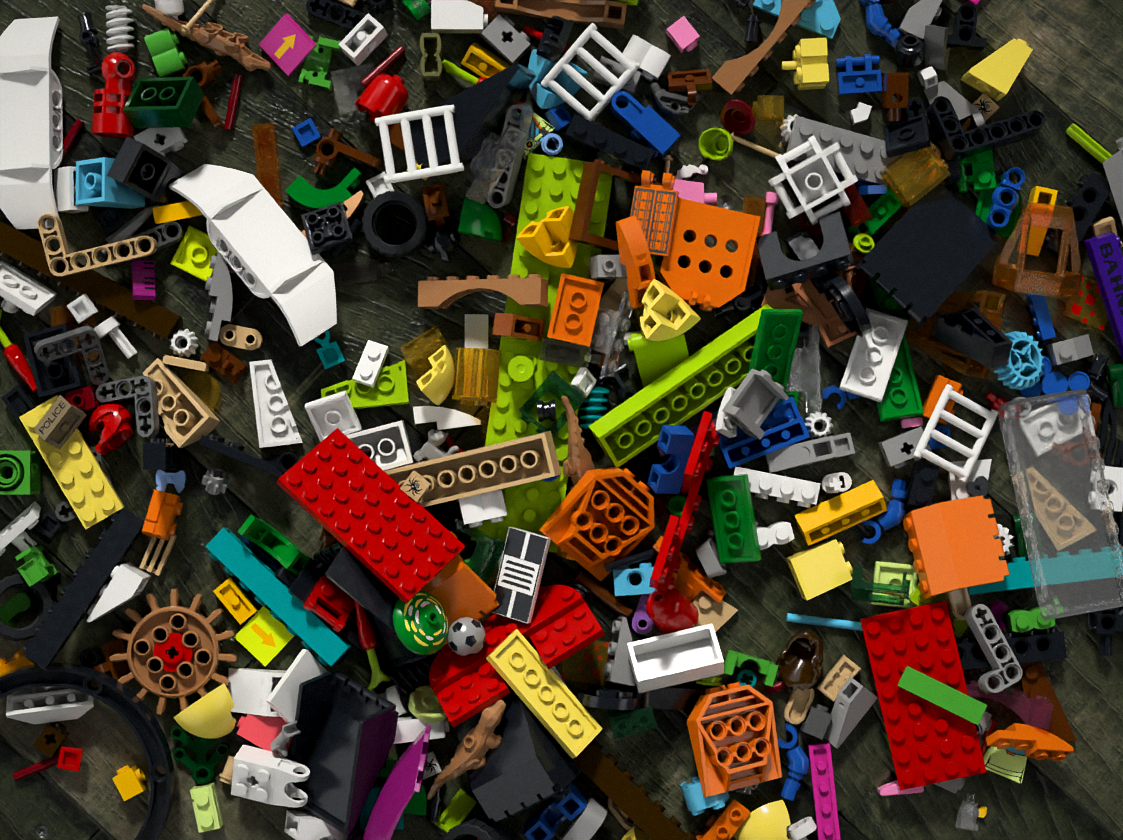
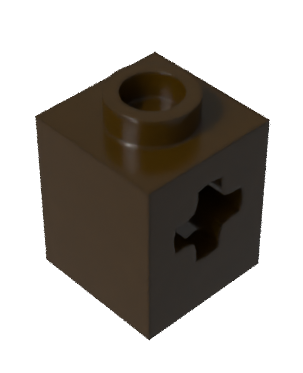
M51 722L47 724L33 746L52 758L58 753L70 733L66 731L67 727L62 723ZM51 734H55V735H56V736L54 737V739H55L56 741H54V742L51 741V738H52V737L50 736Z

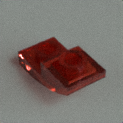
M852 184L845 188L844 191L851 204L847 207L842 206V209L852 227L855 228L871 219L872 216L856 186Z

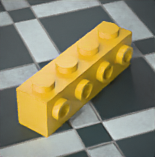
M874 480L794 516L801 534L808 546L888 510L882 493Z

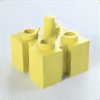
M827 38L800 39L799 44L792 51L793 61H783L782 70L796 69L794 71V84H798V90L824 89L829 82Z

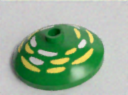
M421 590L407 604L400 598L397 600L393 610V624L402 644L418 655H430L439 651L447 640L449 624L446 612L438 599L429 592Z

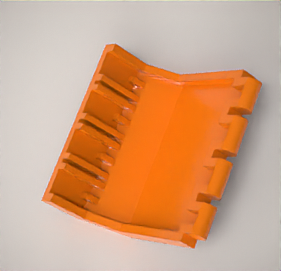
M982 495L941 502L910 511L904 515L903 526L908 533V547L913 553V567L915 572L918 573V587L920 593L923 594L924 600L958 589L1001 582L1005 576L1010 575L1006 560L999 561V558L1005 556L1001 539L994 540V536L1000 535L996 518H988V515L994 514L991 499H984Z
M460 554L422 589L432 594L441 603L448 618L449 628L459 618L470 617L479 621L484 617L483 612L488 614L499 606L496 600L497 594L464 563Z

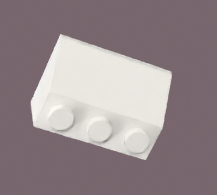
M404 420L346 435L382 470L413 463Z

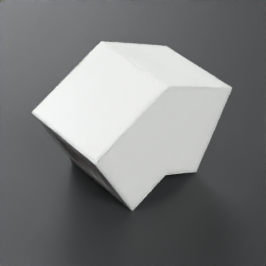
M932 66L917 73L921 85H924L925 89L938 84V77Z
M859 102L856 109L850 110L849 115L852 124L865 122L868 119L872 106Z

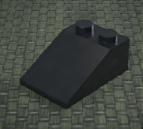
M66 323L23 335L38 396L45 400L51 399L56 395L63 396L67 392L87 387L77 352L49 362L40 361L34 352L37 342L68 332ZM69 339L64 340L61 343V347L64 349L69 348L72 341ZM53 344L55 351H58L56 344ZM47 347L43 348V354H47Z

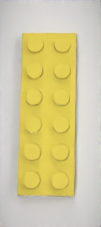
M56 395L19 418L86 530L123 509L124 505L78 427L60 450L44 441L35 432L34 428L59 397V395Z
M518 629L513 631L486 657L488 662L572 759L577 757L603 729L551 668H547L542 657Z

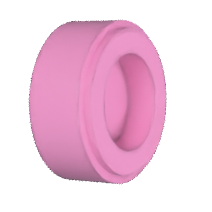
M921 417L903 419L901 421L902 428L923 425Z

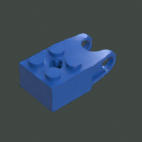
M621 91L613 96L611 102L612 114L631 132L630 137L636 143L640 144L642 142L647 148L654 151L652 158L658 157L661 160L678 142L680 134L649 105L644 108L629 93ZM620 101L625 102L627 107L619 108L616 103Z

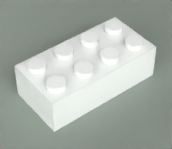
M713 624L627 643L628 657L638 693L724 674V660Z

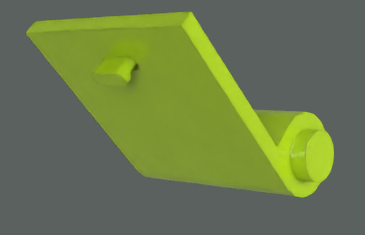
M643 331L630 334L631 338L627 339L629 350L635 353L643 388L689 357L684 333L668 340L652 341L648 340Z

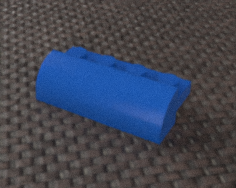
M789 397L787 401L782 400L775 404L760 426L765 432L761 440L747 435L738 425L735 437L728 438L717 432V434L721 435L718 444L719 450L728 469L810 437L793 397Z

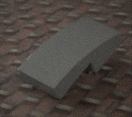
M930 24L925 25L924 59L926 67L932 66L936 69L947 70L950 48H946L949 28Z

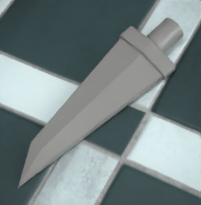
M160 204L147 207L108 236L105 239L108 242L107 244L130 238L152 215V209ZM105 250L101 251L105 256L108 255Z

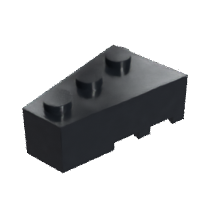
M975 307L938 317L934 338L988 368L1008 364L1013 342Z

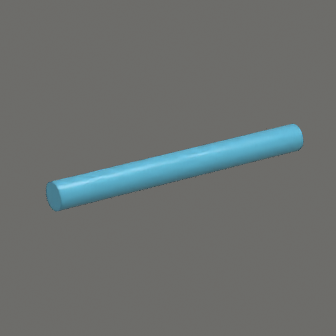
M787 613L786 622L863 631L861 622L791 613Z

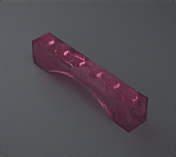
M971 680V684L966 683L970 697H983L1000 702L1018 714L1026 725L1049 730L1054 704L1049 702V697L1036 695V698L1027 697L1028 693L1014 690V694L1005 692L1006 688L1000 692L988 694L979 689L978 681Z

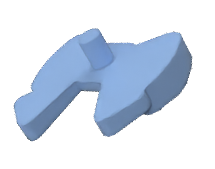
M157 470V490L165 492L167 483L174 484L178 493L184 489L186 482L184 470H180L177 473H166L163 470Z

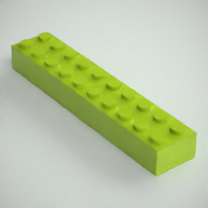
M765 304L589 425L606 457L616 468L659 440L662 425L679 426L724 395L729 387L734 388L745 379L749 370L761 310L773 308Z

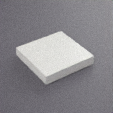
M346 390L305 404V409L320 442L337 428L344 435L361 430V424Z

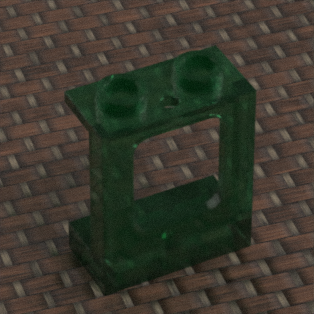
M552 370L518 411L522 413L519 417L528 425L532 422L538 427L536 430L538 434L551 431L553 438L568 421L566 412L564 411L550 428H545L530 415V410L535 406L537 400H540L546 392H551L561 402V396H566L575 412L586 398Z
M456 518L451 526V531L457 536V539L462 542L466 533L477 541V546L468 563L464 561V563L483 581H490L504 550L505 541L501 538H492L476 527L470 528L469 524L464 525L463 518Z
M863 567L853 568L851 600L904 606V599H909L910 580H906L907 572H903L902 586L862 581ZM870 592H874V593H882V594H891V595H898V596H900V597L886 596V595H877V594H869V593H870Z
M651 706L638 710H607L614 739L657 728Z

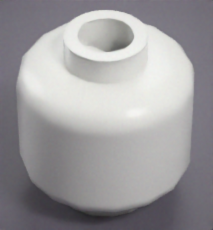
M154 0L155 8L167 16L178 20V15L184 13L183 0Z

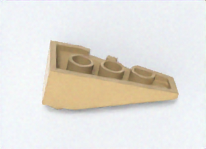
M159 358L143 372L144 376L150 377L156 382L158 413L163 419L166 433L179 448L200 440L202 436H207L221 422Z

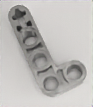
M984 604L968 607L965 611V619L992 667L991 671L979 678V689L988 694L1000 692L1021 679L1022 668L990 609ZM977 611H979L980 613L978 618H976L975 616L978 613ZM986 629L991 631L990 639H987L985 636ZM997 648H999L1002 652V657L1000 659H998L995 654ZM1008 667L1012 670L1011 678H1008L1006 675ZM989 678H992L994 681L992 689L988 686Z
M590 796L586 800L587 807L578 814L560 840H590L603 823L609 808Z

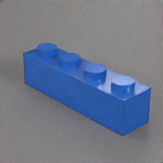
M1042 285L1026 289L1025 296L1030 303L1029 311L1033 314L1032 322L1037 328V338L1042 341L1056 337Z

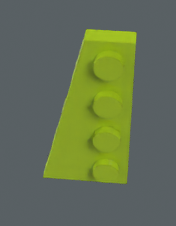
M403 360L392 366L383 367L374 388L354 382L353 379L346 380L321 389V398L346 390L354 409L410 404L406 361Z

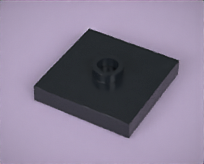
M926 114L884 126L888 158L931 146L929 123Z

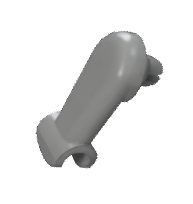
M297 720L282 726V732L270 744L272 752L278 750L280 756L286 757L288 755L286 745L290 743L289 740L292 736L301 733L296 728Z

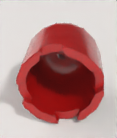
M380 74L372 80L354 105L361 113L365 110L371 115L369 120L375 123V118L400 114L409 100L407 88L403 85L405 82L397 75L392 77L387 74Z
M673 587L672 591L667 590V592L655 589L647 599V615L663 635L690 629L693 624L697 625L699 614L697 608L676 587Z

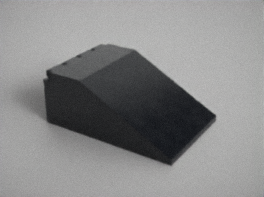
M515 63L434 106H455V113L452 114L459 159L463 166L480 158L505 122L508 108L519 102L535 79L534 71ZM444 115L431 117L438 166L451 164ZM422 119L409 121L415 159L418 165H421V169L430 168Z
M937 180L855 267L851 275L854 277L860 270L870 279L876 274L880 277L875 283L888 294L894 289L896 292L891 298L902 308H905L909 303L912 305L908 313L918 321L912 329L916 332L1002 237Z
M340 542L315 553L288 590L293 597L304 605L320 577L325 576L365 608L377 638L375 651L379 667L383 672L427 657V655H418L411 652L402 644L396 634L393 624V610L399 597ZM316 600V603L319 606H321L335 618H338L337 614H335L321 602ZM354 606L345 622V626L338 634L368 658L367 651L361 647L359 641L356 608ZM319 617V618H320L323 622H325L329 627H331V628L333 627V626H331L329 623H327L325 620H323L321 617Z
M332 671L326 672L299 685L295 721L297 720L296 728L301 733L293 736L290 760L303 764L310 770V776L306 781L292 782L295 787L304 791L308 796L307 803L302 807L345 835H349L395 741L399 713L396 711L394 703L382 698L372 690L366 689L365 686L355 680H350L348 676L339 671L335 673Z
M506 681L505 683L511 693L500 699L504 701L506 708L501 722L494 730L496 735L502 736L501 744L486 752V764L479 769L467 770L472 792L488 818L493 817L496 823H500L542 802L543 799L546 800L557 794L558 790L559 792L562 791L581 773L574 759L568 755ZM482 711L455 727L459 743L478 724Z

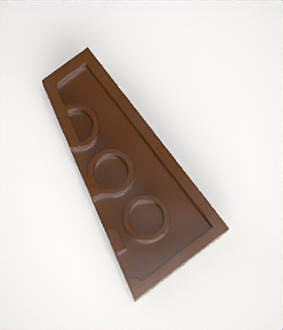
M1041 661L1019 663L1022 668L1020 684L1028 725L1052 733L1067 743L1077 741Z

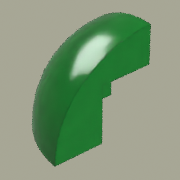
M466 193L461 212L459 234L503 242V228L496 211L482 198Z

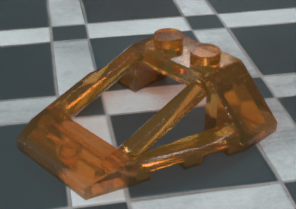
M1028 202L1010 237H1008L1003 250L995 261L992 284L1014 292L1056 298L1079 295L1083 274L1072 207ZM1031 226L1063 230L1056 274L1024 270ZM1020 235L1016 264H1009L1008 260ZM1069 244L1071 251L1072 272L1066 271Z
M987 290L951 294L938 310L954 313L970 308L949 304L951 302H981L979 312L1001 331L1006 295ZM935 312L916 332L912 329L918 321L911 316L906 334L908 342L963 375L986 379L990 368L945 343L929 340ZM939 351L967 357L966 364Z

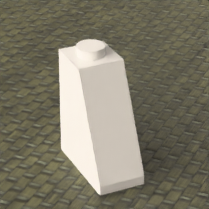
M431 0L432 33L481 34L484 27L488 26V14H484L483 7L468 0Z
M414 715L398 716L393 744L413 742L426 726H431L430 739L445 738L446 732H450L449 720L445 719L441 722L429 723L416 718Z
M287 810L284 832L295 840H320L330 835L336 840H347L349 836L311 812Z

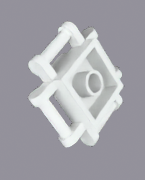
M813 135L808 138L809 141L784 155L779 154L775 157L783 173L771 178L768 182L771 187L774 186L787 210L786 215L789 219L805 211L811 224L815 225L820 217L826 216L842 206L847 207L851 204L844 189L857 182L858 179L856 175L852 174L839 150L838 142L822 150ZM812 148L814 149L815 155L790 169L788 168L787 162ZM829 154H832L845 178L844 181L840 182L826 158ZM788 180L801 205L794 206L781 181ZM836 194L839 195V199L813 213L812 207Z

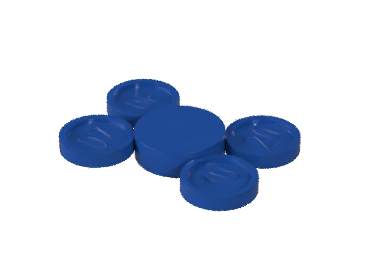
M1043 356L1045 358L1042 360V363L1045 367L1041 369L1044 373L1040 376L1044 377L1042 384L1038 381L1032 387L1020 390L1022 396L1027 399H1035L1043 391L1049 398H1059L1058 409L1062 414H1075L1080 408V401L1074 394L1065 393L1068 390V386L1075 393L1085 392L1090 386L1088 375L1077 371L1072 373L1067 381L1063 374L1051 372L1052 363L1049 358Z

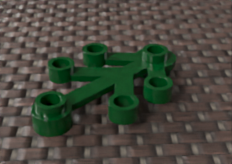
M175 726L171 730L172 738L181 741L197 754V762L188 757L186 749L182 747L174 750L173 758L176 761H181L193 771L192 777L196 783L200 785L210 783L214 778L213 768L222 757L230 752L229 745L227 743L219 744L216 747V753L207 762L206 752L218 738H207L205 740L202 737L195 736L194 741L185 733L181 726ZM175 729L181 730V736L178 737L174 734ZM220 746L226 747V753L223 754L219 751ZM178 750L183 752V758L177 757L176 753ZM201 770L207 771L206 777L200 775Z

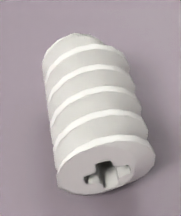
M121 5L106 6L105 9L109 11L106 13V18L110 20L106 22V27L110 28L106 31V35L111 37L106 40V43L110 45L107 51L121 53L134 48L133 44L128 43L129 40L134 39V36L128 35V32L134 30L133 27L128 26V23L134 22V19L127 17V15L133 13V10Z

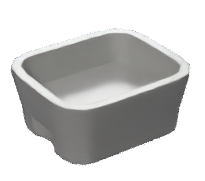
M709 538L695 549L709 578L727 573L725 564L719 563L717 547L712 538Z

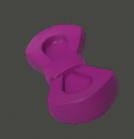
M994 601L989 605V608L1002 631L1005 628V624L1001 620L1002 614L1008 608L1002 601Z

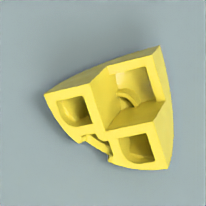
M653 279L650 286L646 289L642 299L644 311L643 316L640 317L642 331L648 340L664 341L677 337L692 328L701 319L682 298L656 279Z
M445 345L428 358L433 368L416 381L420 390L438 406L450 393L455 377L453 358Z
M224 683L173 717L189 733L209 739L229 734L234 729L236 719L231 715L234 703Z
M784 801L771 802L752 811L735 832L734 838L736 840H791L787 837L786 828L791 823Z

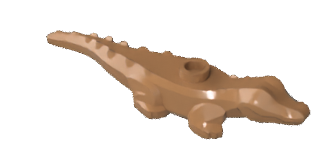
M146 4L142 5L143 10L147 14L151 15L155 20H159L164 26L170 27L172 31H177L182 36H187L192 41L200 43L201 46L214 50V53L217 55L231 56L248 71H255L256 69L268 71L271 68L270 62L253 53L245 46L249 38L244 34L227 32L223 30L220 24L207 22L206 25L194 24L190 28V34H183L181 26L186 25L188 22L174 19Z
M561 396L569 430L568 459L563 462V474L571 477L573 483L570 487L571 491L586 471L594 470L595 466L592 462L591 454L584 447V439L581 437L582 429L578 423L579 419L568 397ZM599 494L595 496L594 502L598 500Z
M498 700L482 710L478 724L466 734L462 742L457 746L451 763L434 779L427 793V800H430L444 783L459 777L467 770L479 769L486 764V752L501 744L502 736L496 735L494 730L501 722L506 708L503 700Z

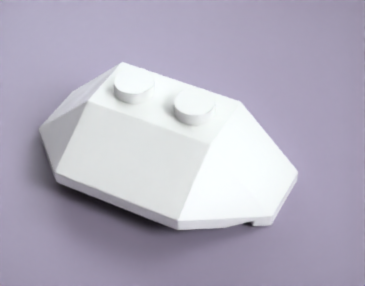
M62 687L24 689L7 695L6 717L31 724L78 719L94 707V697L77 690Z

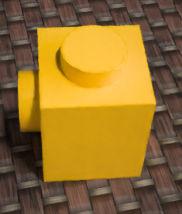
M125 765L116 770L117 775L112 778L124 801L148 788L144 782L146 778L140 768L138 769L136 765L131 768Z

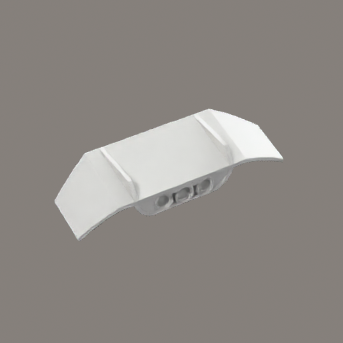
M59 17L15 19L0 36V209L16 230L37 229L38 220L44 214H53L59 217L52 186V169L57 168L63 158L62 86L58 76L51 69L52 45L60 21ZM52 218L47 219L45 222L46 228H54V220Z
M204 164L169 184V189L189 200L206 217L207 232L211 243L251 292L260 298L271 297L286 317L299 346H303L337 324L333 270L319 253L312 255L308 240L253 174L222 166Z

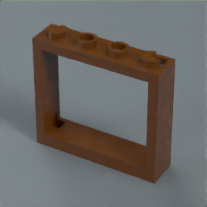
M595 159L594 162L584 163L568 240L619 255L617 241L588 233L599 175L603 173L642 185V173L636 171L626 172L624 167L611 165L610 167L606 165V161ZM654 177L653 185L663 186L662 183L658 182L659 179Z

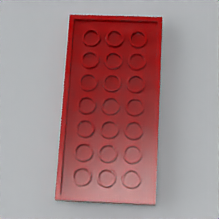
M338 428L279 477L276 482L406 604L465 548L463 543L424 507L403 492L398 483Z
M946 600L861 618L862 630L900 790L986 773L977 729L974 723L897 686L906 666H909L968 695Z

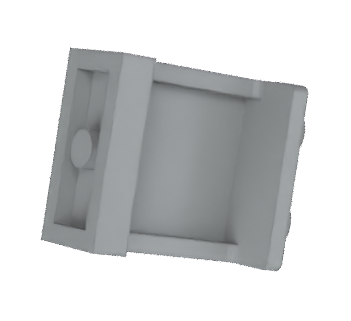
M751 369L722 411L747 435L761 440L765 434L760 428L761 424L778 400L787 401L789 396L784 392L785 388L771 379L772 375L763 369L761 371Z

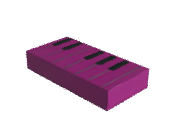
M132 260L133 300L155 301L154 261Z

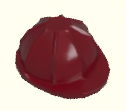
M728 101L720 114L723 126L728 131H733L734 134L745 135L754 129L756 123L755 116L751 107L743 101Z

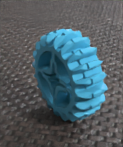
M1014 331L1004 334L1013 342L1012 347L1015 346L1016 348L1015 350L1011 348L1008 364L995 367L994 373L999 375L997 380H1003V386H1009L1010 389L1023 390L1032 387L1040 381V376L1044 374L1041 369L1045 367L1042 363L1045 357L1041 356L1040 352L1042 349L1037 347L1038 341H1033V336L1027 335L1026 332Z

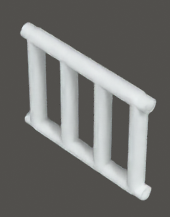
M591 23L544 77L541 85L546 88L550 87L583 118L592 122L608 105L613 96L635 74L640 64L630 61L597 31L594 23ZM590 37L626 68V71L619 79L583 48V45ZM576 54L612 85L605 95L568 64ZM562 70L598 101L591 111L586 109L554 80Z
M454 105L375 118L376 126H379L387 174V176H384L385 184L464 171L463 163H460L452 114L455 113ZM444 115L451 164L438 166L431 117ZM422 119L430 168L417 170L409 121ZM401 123L408 172L395 174L388 125Z
M946 384L913 456L929 460L958 476V480L962 483H966L993 427L998 411L992 409L990 411L955 392L953 390L954 387ZM949 398L986 418L982 429L980 430L945 411L944 408ZM942 418L976 437L977 440L973 448L970 449L935 430L939 419ZM930 438L968 457L964 468L962 469L925 449Z

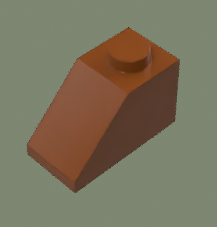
M495 313L492 335L542 342L545 320L515 314Z

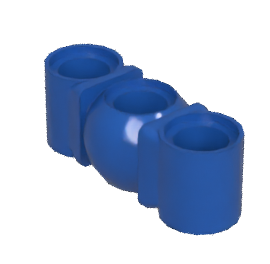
M1014 167L1006 171L1002 175L999 187L992 193L991 200L993 205L990 206V212L985 219L986 224L992 229H999L1005 226L1009 221V215L1012 213V210L1018 205V192L1025 181V173L1020 168ZM1010 173H1014L1017 176L1018 181L1016 184L1009 181ZM1002 193H1006L1009 196L1010 202L1008 204L1001 201ZM994 213H998L1002 217L1001 224H996L993 221Z

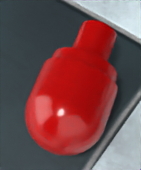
M992 391L985 395L990 402V409L998 411V417L1005 418L1010 415L1011 405L1004 397L996 396Z

